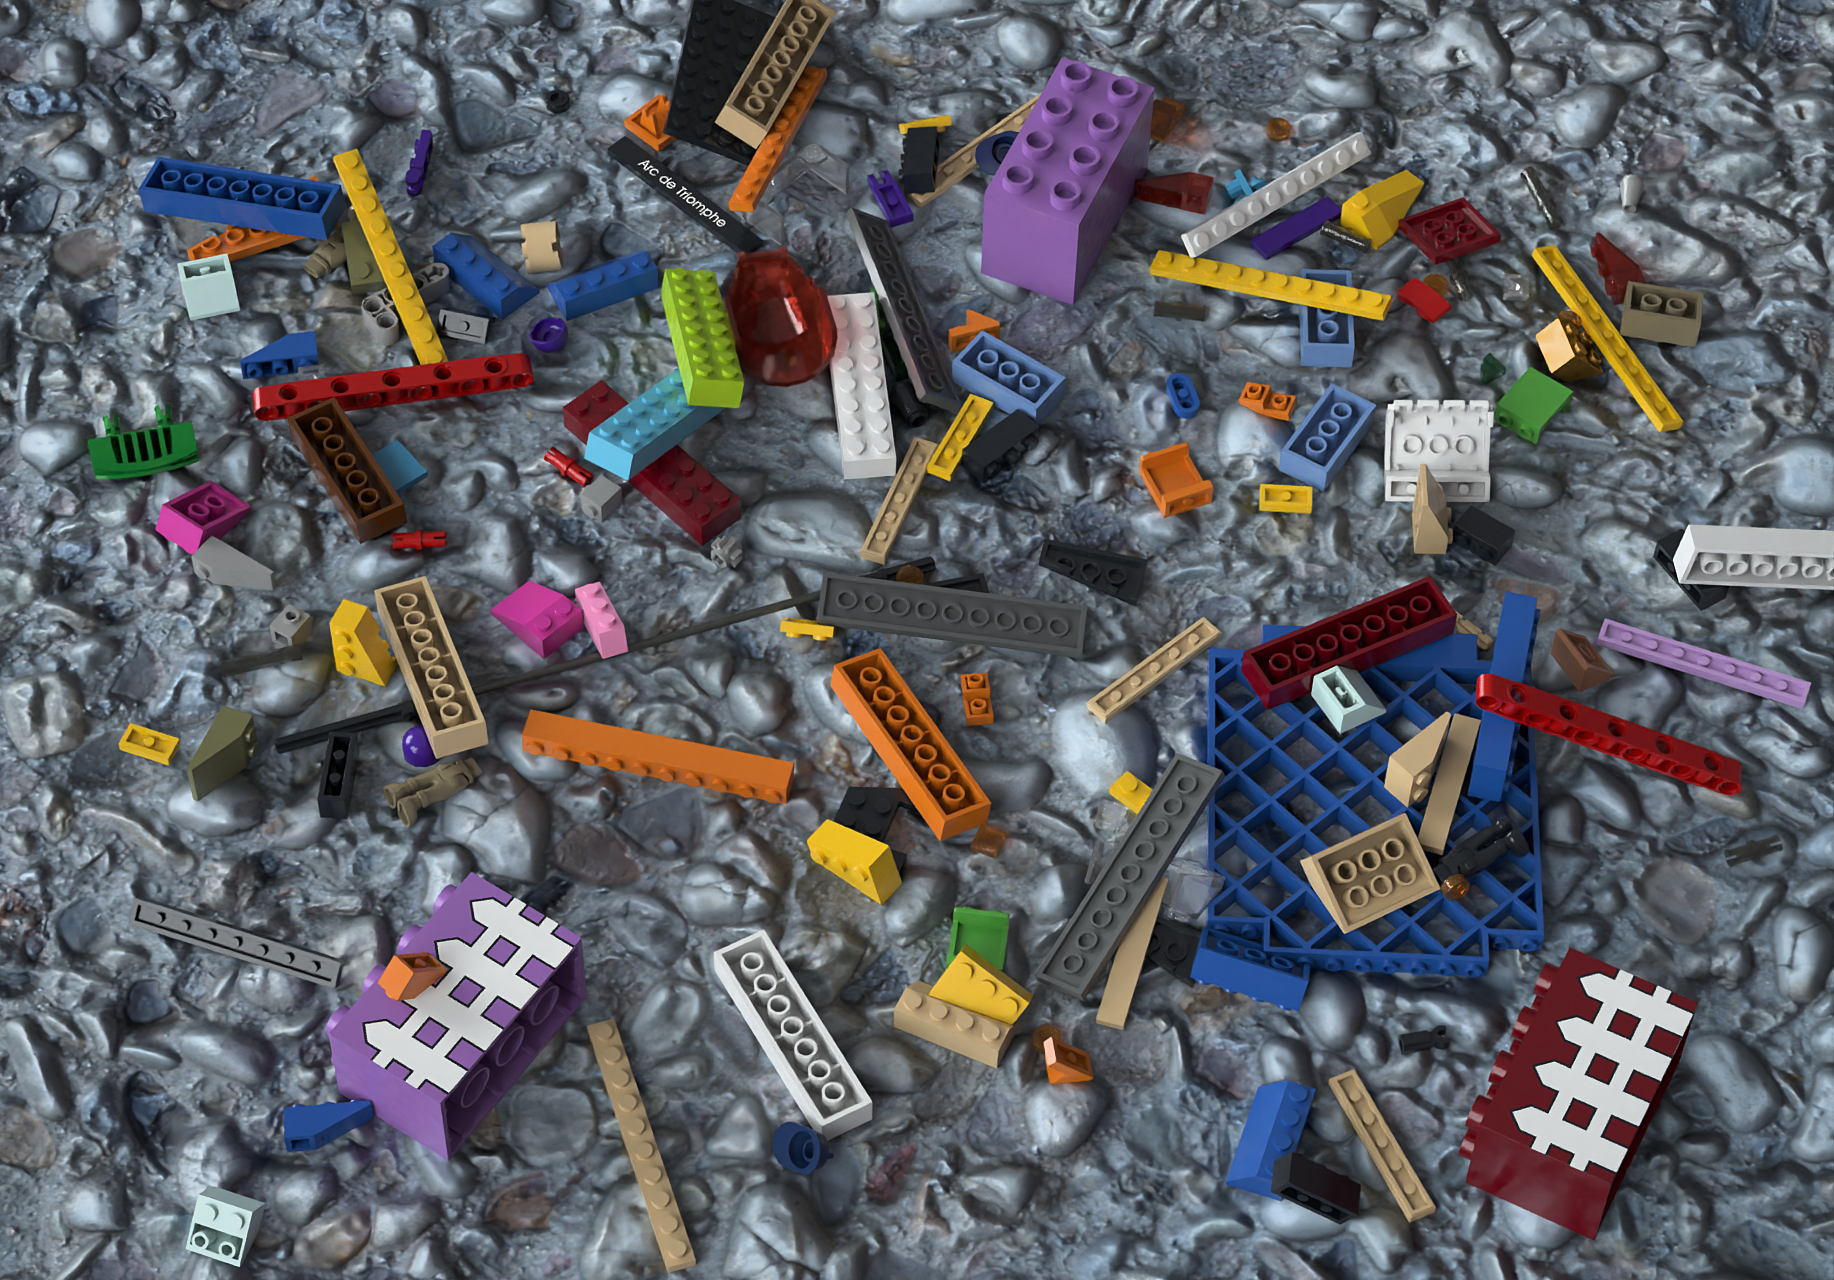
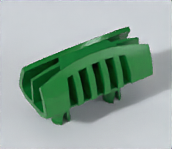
M165 404V416L162 415L160 407L157 405L154 407V411L156 412L158 427L122 433L119 414L113 413V425L110 424L107 414L104 415L102 419L106 436L88 439L95 478L98 480L145 476L198 462L199 456L192 421L174 424L171 405Z

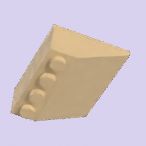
M1406 813L1393 817L1300 861L1312 888L1344 934L1441 889Z

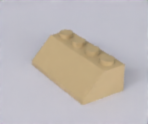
M918 980L905 988L894 1008L895 1028L998 1068L1020 1025V1021L1016 1020L1011 1025L929 996L928 994L933 986Z

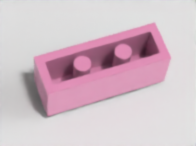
M597 582L576 588L577 607L582 610L583 623L602 659L628 652L625 627L601 583Z

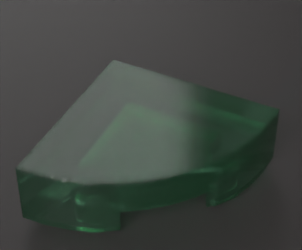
M1491 353L1484 357L1480 367V378L1486 385L1505 375L1506 368Z

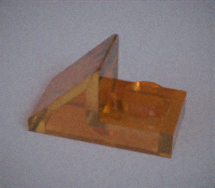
M1167 96L1162 101L1155 99L1153 102L1150 137L1164 143L1185 114L1187 105Z

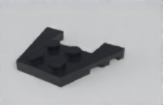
M849 786L833 822L884 843L899 807L916 812L919 811L903 788ZM891 849L899 875H901L907 861V854Z

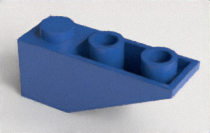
M315 331L288 334L241 359L243 379L320 371Z
M356 1099L345 1103L324 1102L321 1105L309 1106L297 1104L284 1108V1139L287 1152L317 1150L373 1119L371 1100Z

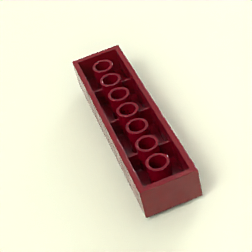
M601 380L563 407L564 427L587 446L589 432L629 403ZM678 445L668 450L631 479L626 480L701 546H704L741 518V499Z
M1428 576L1244 651L1241 671L1266 709L1269 710L1311 693L1314 676L1335 666L1356 670L1359 673L1454 634L1457 613L1431 576Z

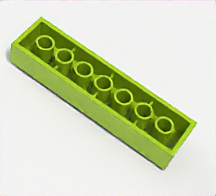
M683 268L665 269L661 298L688 405L739 408L744 379L715 272L704 269L698 271L685 270Z

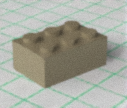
M1628 281L1623 303L1620 335L1630 338L1648 339L1655 342L1678 344L1680 346L1696 347L1701 325L1704 293Z

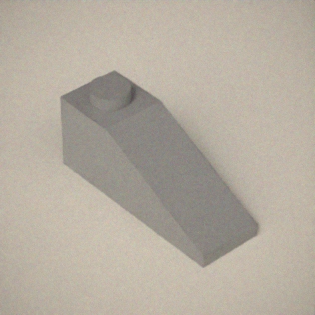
M212 535L191 556L195 574L199 578L207 579L214 584L271 591L276 588L274 571Z

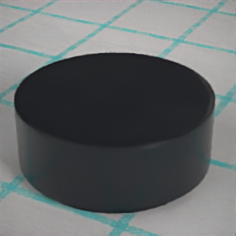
M554 90L546 95L545 102L548 111L560 114L569 109L570 97L565 91Z

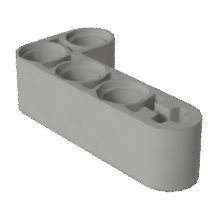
M433 263L411 274L424 305L446 295L450 291L449 269L443 263ZM388 287L363 300L362 313L365 326L378 342L383 345H393L400 339L398 324L400 315Z

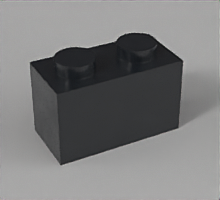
M1471 505L1454 524L1452 541L1459 547L1465 548L1477 555L1481 560L1496 566L1512 547L1515 530Z

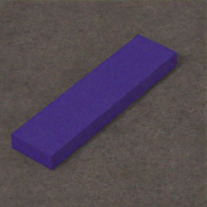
M1327 196L1252 238L1250 245L1267 260L1340 219L1342 209Z

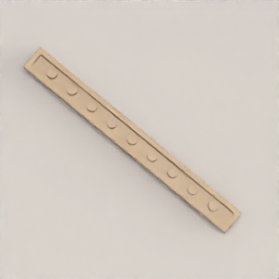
M613 1018L588 1025L587 1033L667 1272L671 1273L695 1266L696 1259L615 1020Z

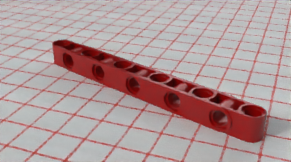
M524 353L263 386L253 391L252 399L255 417L261 421L286 419L333 397L345 412L521 388L530 385L534 380L530 356Z
M1482 674L1477 678L1475 702L1483 710L1698 787H1704L1724 795H1736L1742 790V764L1737 760L1495 674Z

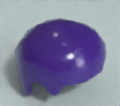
M544 318L534 324L529 335L535 348L545 353H551L564 347L568 340V328L561 318Z
M423 726L410 728L403 736L402 750L407 763L415 767H428L436 764L441 759H436Z

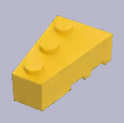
M828 819L807 839L811 852L810 856L816 863L821 864L880 905H883L902 885L890 846Z

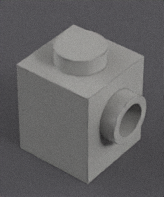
M600 475L591 485H587L581 493L583 512L588 517H594L602 523L622 504L621 487Z
M288 604L270 624L272 641L294 653L313 632L309 613L302 608H296Z

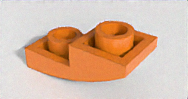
M1251 382L1246 383L1239 398V404L1248 409L1286 421H1290L1298 403L1297 397L1294 395L1272 392L1271 385Z
M987 673L960 675L967 726L994 724Z

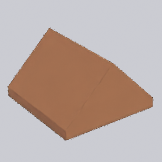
M1561 628L1556 631L1551 655L1579 692L1607 681L1615 675L1586 636Z

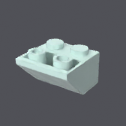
M228 254L177 264L190 321L240 311Z
M1335 666L1314 676L1311 696L1340 734L1386 713V708L1358 671Z
M215 1186L207 1188L198 1194L186 1249L240 1267L259 1232L265 1203Z

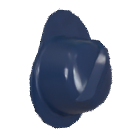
M1005 131L981 141L975 151V159L979 168L985 173L994 176L1019 132Z
M786 1122L781 1124L774 1134L772 1148L778 1163L800 1174L808 1175L814 1170L823 1167L827 1159L834 1157V1154L829 1152L827 1138L822 1133L814 1131L809 1127L795 1122Z

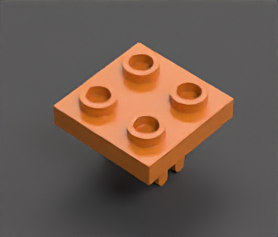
M665 94L662 96L657 95L624 120V127L658 152L677 139L663 133L669 101H667Z

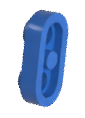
M1182 373L1171 375L1167 379L1166 392L1174 412L1184 419L1195 417L1199 413L1200 400L1192 380Z

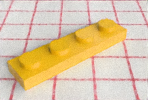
M973 394L969 395L928 463L927 473L951 481L962 462V449L976 439L993 410L994 402Z

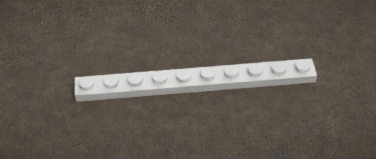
M1363 132L1351 135L1181 234L1190 258L1197 257L1369 156L1371 152Z

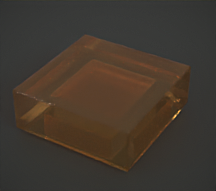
M981 824L971 844V850L997 859L1007 838V832Z

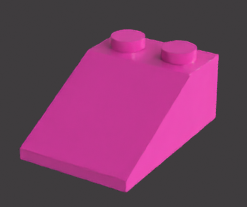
M209 481L162 504L155 530L164 535L166 539L184 548L186 552L194 554L211 535L221 540L251 510V506L215 482Z
M530 580L490 610V613L543 659L547 658L583 630L582 610L565 595Z

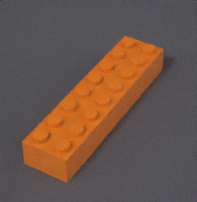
M879 648L835 664L830 686L939 841L986 824L992 803L882 649Z

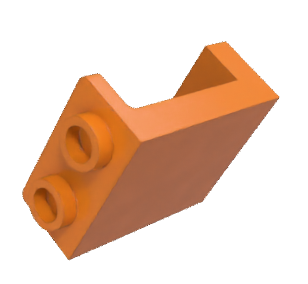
M1187 442L1174 444L1166 449L1149 452L1140 457L1139 474L1164 518L1212 503L1214 487L1210 480L1203 481L1189 457V445Z

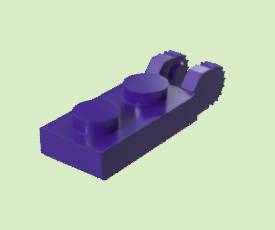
M422 130L420 139L415 141L414 152L416 155L415 158H411L410 170L406 172L405 177L407 193L410 196H419L423 189L434 148L431 130Z
M882 171L881 177L884 183L880 185L874 174L868 175V185L890 227L913 222V212L889 171Z

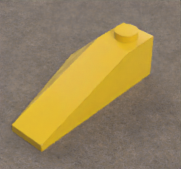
M1404 170L1369 186L1343 203L1340 224L1377 251L1395 236L1399 227L1398 220L1406 217V213L1413 206L1425 183L1408 170Z

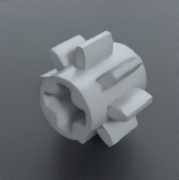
M724 536L722 539L718 537L710 545L713 548L711 559L721 568H730L731 565L736 567L743 559L740 556L742 545L732 536Z

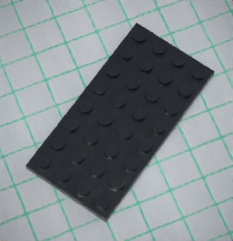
M734 0L691 1L664 124V134L749 166L759 146L755 149L714 122L776 17Z

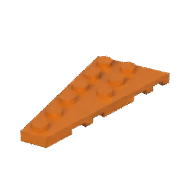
M316 175L309 178V180L318 181ZM229 225L226 227V232L218 237L210 236L188 249L187 254L190 261L228 254L229 262H233L306 237Z

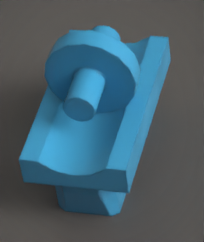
M1238 169L1233 172L1236 179L1227 183L1225 187L1231 199L1242 194L1245 195L1235 201V204L1266 186L1268 182L1266 179H1257L1254 176L1250 179L1251 183L1248 184L1243 173Z

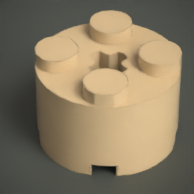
M544 221L521 224L522 238L526 239L525 243H522L523 258H528L526 259L527 274L563 269L562 247H560L559 239H561L558 222Z

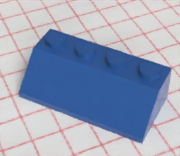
M450 233L432 246L434 263L445 264L449 269L450 279L502 320L539 294L538 288L470 235Z
M635 251L546 283V287L565 320L569 321L659 288L658 268L647 251Z
M1203 927L1190 977L1203 985L1213 984L1222 987L1224 991L1236 994L1239 992L1248 995L1257 1002L1267 1001L1276 1004L1277 1007L1283 1010L1290 1011L1293 1009L1299 1011L1309 982L1310 964L1304 962L1300 964L1301 967H1297V960L1289 961L1282 957H1273L1269 964V959H1266L1267 956L1263 953L1262 944Z
M1289 1080L1258 1086L1226 1180V1185L1282 1201V1197L1271 1192L1274 1161L1290 1152H1298L1313 1107L1316 1088Z

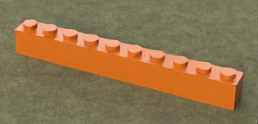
M531 709L521 735L523 751L533 755L551 756L558 760H570L587 766L595 765L612 771L630 772L637 776H649L666 782L684 783L691 787H703L720 793L738 794L745 798H758L770 803L787 804L794 781V762Z

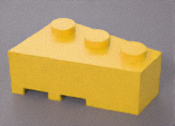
M343 599L329 623L336 670L346 676H354L386 687L398 665L396 657H391L388 648L390 645L387 640L382 641L378 633L381 629L367 606Z
M966 944L928 994L937 999L1011 1025L1014 1024L1033 997L1030 992Z

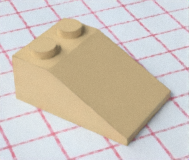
M1420 464L1412 507L1414 554H1446L1447 545L1452 544L1453 530L1448 528V523L1451 522V508L1446 507V496L1427 465Z
M1448 711L1389 757L1384 788L1407 808L1415 801H1422L1428 793L1430 782L1446 742L1451 717Z

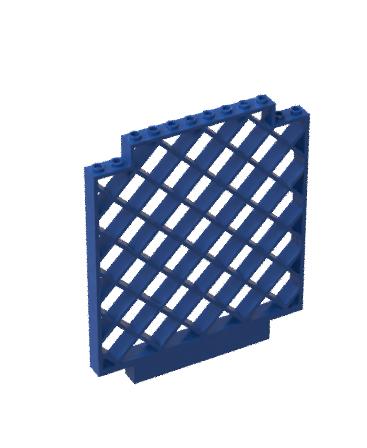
M1263 625L1261 644L1305 626ZM1454 633L1359 672L1367 685L1390 704L1385 707L1386 713L1356 726L1357 730L1339 744L1317 726L1327 717L1319 705H1316L1304 715L1290 702L1271 709L1290 727L1272 741L1250 723L1264 712L1266 707L1241 671L1243 652L1246 650L1209 648L1207 663V765L1222 770L1225 778L1207 805L1206 927L1246 939L1262 938L1263 953L1267 956L1266 959H1269V964L1273 957H1282L1289 961L1297 960V967H1301L1300 964L1306 962L1310 964V969H1327L1329 971L1354 970L1356 972L1379 971L1386 974L1400 972L1413 975H1465L1476 978L1486 976L1489 948H1494L1495 950L1519 949L1526 952L1541 950L1544 939L1535 733L1534 728L1523 724L1520 725L1519 732L1524 729V739L1518 735L1514 756L1522 761L1525 766L1510 778L1508 792L1502 791L1500 802L1483 799L1475 806L1460 793L1455 810L1460 819L1451 825L1443 855L1441 856L1446 857L1457 846L1454 842L1471 828L1479 832L1482 828L1491 826V819L1487 815L1504 801L1528 820L1519 830L1526 842L1529 840L1530 852L1523 858H1518L1511 851H1508V854L1497 859L1491 866L1479 874L1461 881L1459 880L1456 884L1452 883L1445 890L1441 888L1424 896L1429 903L1411 918L1400 908L1382 916L1396 930L1377 946L1358 929L1344 934L1312 888L1310 882L1306 884L1284 865L1286 861L1303 848L1311 855L1329 848L1318 836L1335 822L1341 824L1353 836L1370 829L1371 827L1352 811L1355 806L1369 795L1393 814L1387 820L1406 813L1415 834L1419 836L1424 819L1419 812L1428 805L1437 773L1434 772L1425 798L1420 802L1415 801L1407 808L1384 788L1388 762L1372 773L1355 759L1351 753L1370 740L1390 757L1403 744L1386 731L1384 727L1400 714H1403L1420 730L1428 727L1436 718L1421 707L1417 701L1433 688L1456 706V708L1449 712L1451 717L1447 737L1454 713L1481 720L1483 709L1476 705V692L1470 695L1458 685H1477V678L1480 675L1490 674L1492 661L1477 660L1476 634ZM1530 667L1528 685L1532 687V671ZM1235 679L1256 696L1255 699L1238 712L1217 694ZM1392 681L1416 683L1404 692ZM1215 716L1223 722L1216 729ZM1235 733L1256 751L1254 755L1238 767L1216 749ZM1301 737H1304L1324 755L1306 770L1283 752ZM1476 748L1472 751L1466 774L1472 773ZM1267 763L1273 765L1291 781L1272 797L1250 778ZM1335 766L1340 768L1358 784L1340 800L1317 781ZM1525 784H1527V795L1520 790ZM1234 789L1238 790L1257 807L1239 823H1236L1216 805ZM1302 792L1325 811L1307 826H1304L1284 808L1286 804ZM1269 818L1291 837L1273 853H1270L1250 835L1252 831ZM1215 827L1223 834L1216 841ZM1235 845L1258 864L1238 881L1216 862L1219 857ZM1423 850L1428 862L1439 855ZM1506 858H1509L1531 877L1528 882L1514 893L1509 891L1489 873ZM1269 875L1292 894L1291 897L1273 911L1249 892ZM1214 884L1223 891V893H1221L1215 899ZM1473 885H1476L1499 905L1480 921L1456 901L1458 897ZM1531 897H1532V909H1530V908L1525 904V902H1526L1528 899H1530ZM1236 902L1251 917L1219 915ZM1303 906L1327 925L1308 942L1284 923L1286 919ZM1440 912L1465 932L1447 949L1422 928ZM1510 915L1527 930L1493 928ZM1270 934L1285 947H1270ZM1339 936L1355 951L1323 948ZM1408 939L1424 954L1394 953L1393 951ZM1475 943L1479 944V956H1461Z

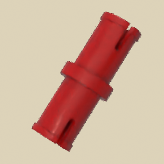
M554 446L549 449L552 454L549 451L546 452L544 460L559 469L564 477L572 478L582 485L583 488L589 485L586 481L590 484L592 483L594 474L580 466L575 458L567 457Z
M417 529L416 532H393L392 539L395 540L392 541L393 549L417 548V550H423L424 547H447V541H445L447 539L446 530L423 532L422 529Z

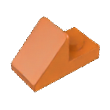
M967 309L966 325L949 329L948 346L951 353L964 350L982 330L1000 340L999 321Z
M1053 1037L1043 1042L1050 1084L1090 1081L1094 1078L1089 1053Z

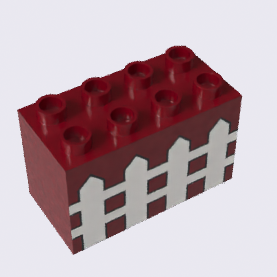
M1569 948L1560 967L1548 962L1545 963L1534 987L1533 994L1536 997L1531 1008L1527 1006L1522 1008L1511 1033V1038H1514L1509 1051H1500L1489 1075L1488 1082L1492 1084L1486 1096L1484 1097L1479 1094L1470 1110L1465 1127L1469 1129L1463 1139L1458 1155L1470 1160L1465 1183L1594 1240L1680 1063L1698 1003Z

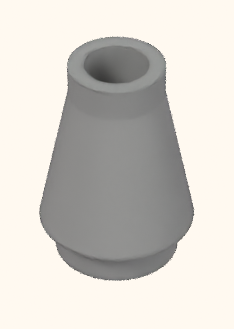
M1626 175L1620 182L1621 209L1624 212L1633 213L1636 211L1637 204L1644 190L1643 179L1638 175Z

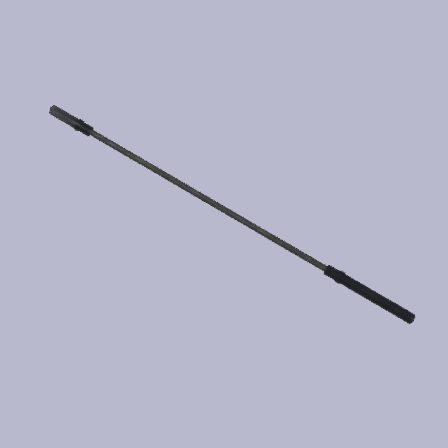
M929 556L886 569L880 568L875 572L858 577L901 581L936 570L934 559ZM821 590L627 644L628 652L602 659L600 653L597 652L471 688L474 695L478 696L820 600ZM413 700L409 702L404 701L395 706L280 737L274 740V744L278 754L328 741L330 731L357 733L400 720L406 721L412 717L419 716Z

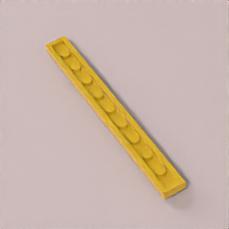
M358 149L334 156L335 166L420 364L448 362Z
M1556 245L1535 248L1532 253L1534 260L1586 332L1591 336L1594 343L1659 433L1680 429L1684 421Z
M1158 250L1149 268L1151 275L1381 321H1384L1393 302L1392 296L1198 257L1190 258L1188 255Z

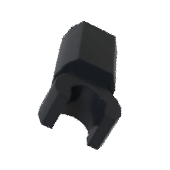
M1436 1026L1429 1032L1428 1030L1400 1034L1398 1036V1044L1401 1054L1430 1050L1431 1047L1441 1050L1447 1049L1450 1046V1038L1440 1039L1438 1037L1445 1035L1446 1026Z

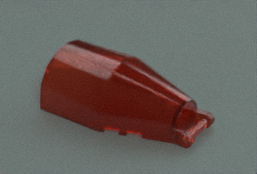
M780 247L775 251L753 253L737 251V265L733 274V281L729 285V293L724 299V307L740 366L751 378L768 386L790 387L808 382L824 371L831 361L838 339L836 323L825 289L822 286L817 287L814 284V279L803 273V268L788 254L787 247Z

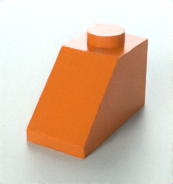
M429 952L394 955L378 984L386 990V995L393 1000L415 999L446 973L447 968Z

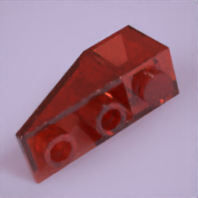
M1185 172L1136 179L1133 199L1205 215L1212 196L1214 177Z
M1596 233L1594 243L1590 246L1592 258L1597 260L1598 273L1600 277L1604 278L1606 294L1611 296L1614 305L1623 304L1628 281L1644 284L1646 282L1639 265L1601 233Z

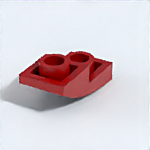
M1416 278L1411 279L1396 292L1400 301L1414 307L1418 316L1432 323L1437 322L1452 309L1451 305L1442 296Z

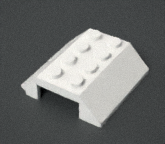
M1394 400L1393 404H1388L1384 452L1385 501H1414L1420 464H1426L1446 496V502H1489L1491 479L1489 474L1490 428L1493 427V405H1489L1488 400H1470L1469 405H1465V400H1444L1443 405H1439V400H1417V404H1413L1412 400Z

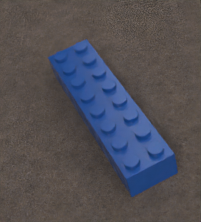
M163 157L157 158L138 189L144 212L328 240L346 208L340 184Z
M1505 592L1490 674L1528 685L1529 669L1531 667L1533 647L1541 609L1536 608L1538 597ZM1483 710L1468 796L1500 802L1502 791L1508 792L1520 723Z

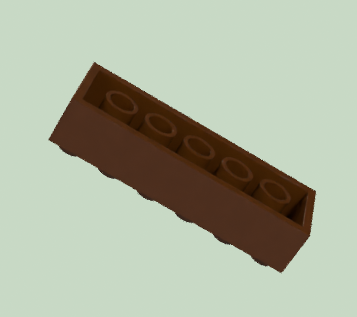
M334 397L288 417L292 439L360 544L407 523L404 503Z

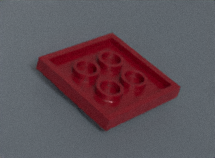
M1464 197L1398 220L1399 229L1435 265L1501 242V233Z

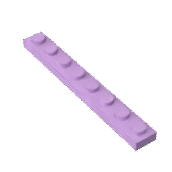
M1609 619L1604 620L1596 645L1801 709L1804 708L1811 682Z

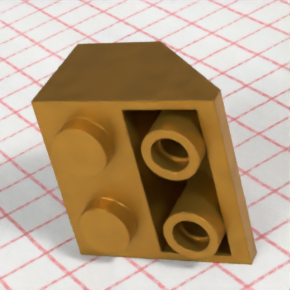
M1558 318L1535 335L1551 374L1563 381L1568 382L1596 377L1604 373L1600 365L1601 358L1591 345L1593 343L1591 336L1586 331L1582 332L1576 329L1572 323H1566Z

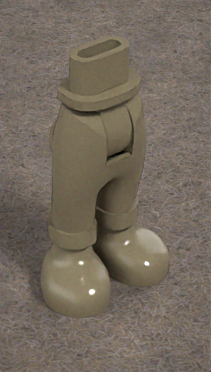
M353 205L350 206L348 210L350 221L359 220ZM342 229L331 234L328 240L321 242L309 256L310 260L303 266L315 278H318L323 273L328 274L330 269L340 267L347 261Z
M472 757L464 761L458 759L455 763H443L420 775L410 777L405 780V783L394 782L384 786L383 792L389 806L393 809L397 807L403 825L410 828L416 824L418 818L417 811L420 808L423 809L430 804L444 801L456 795L466 786L472 784L474 778L482 775V771Z

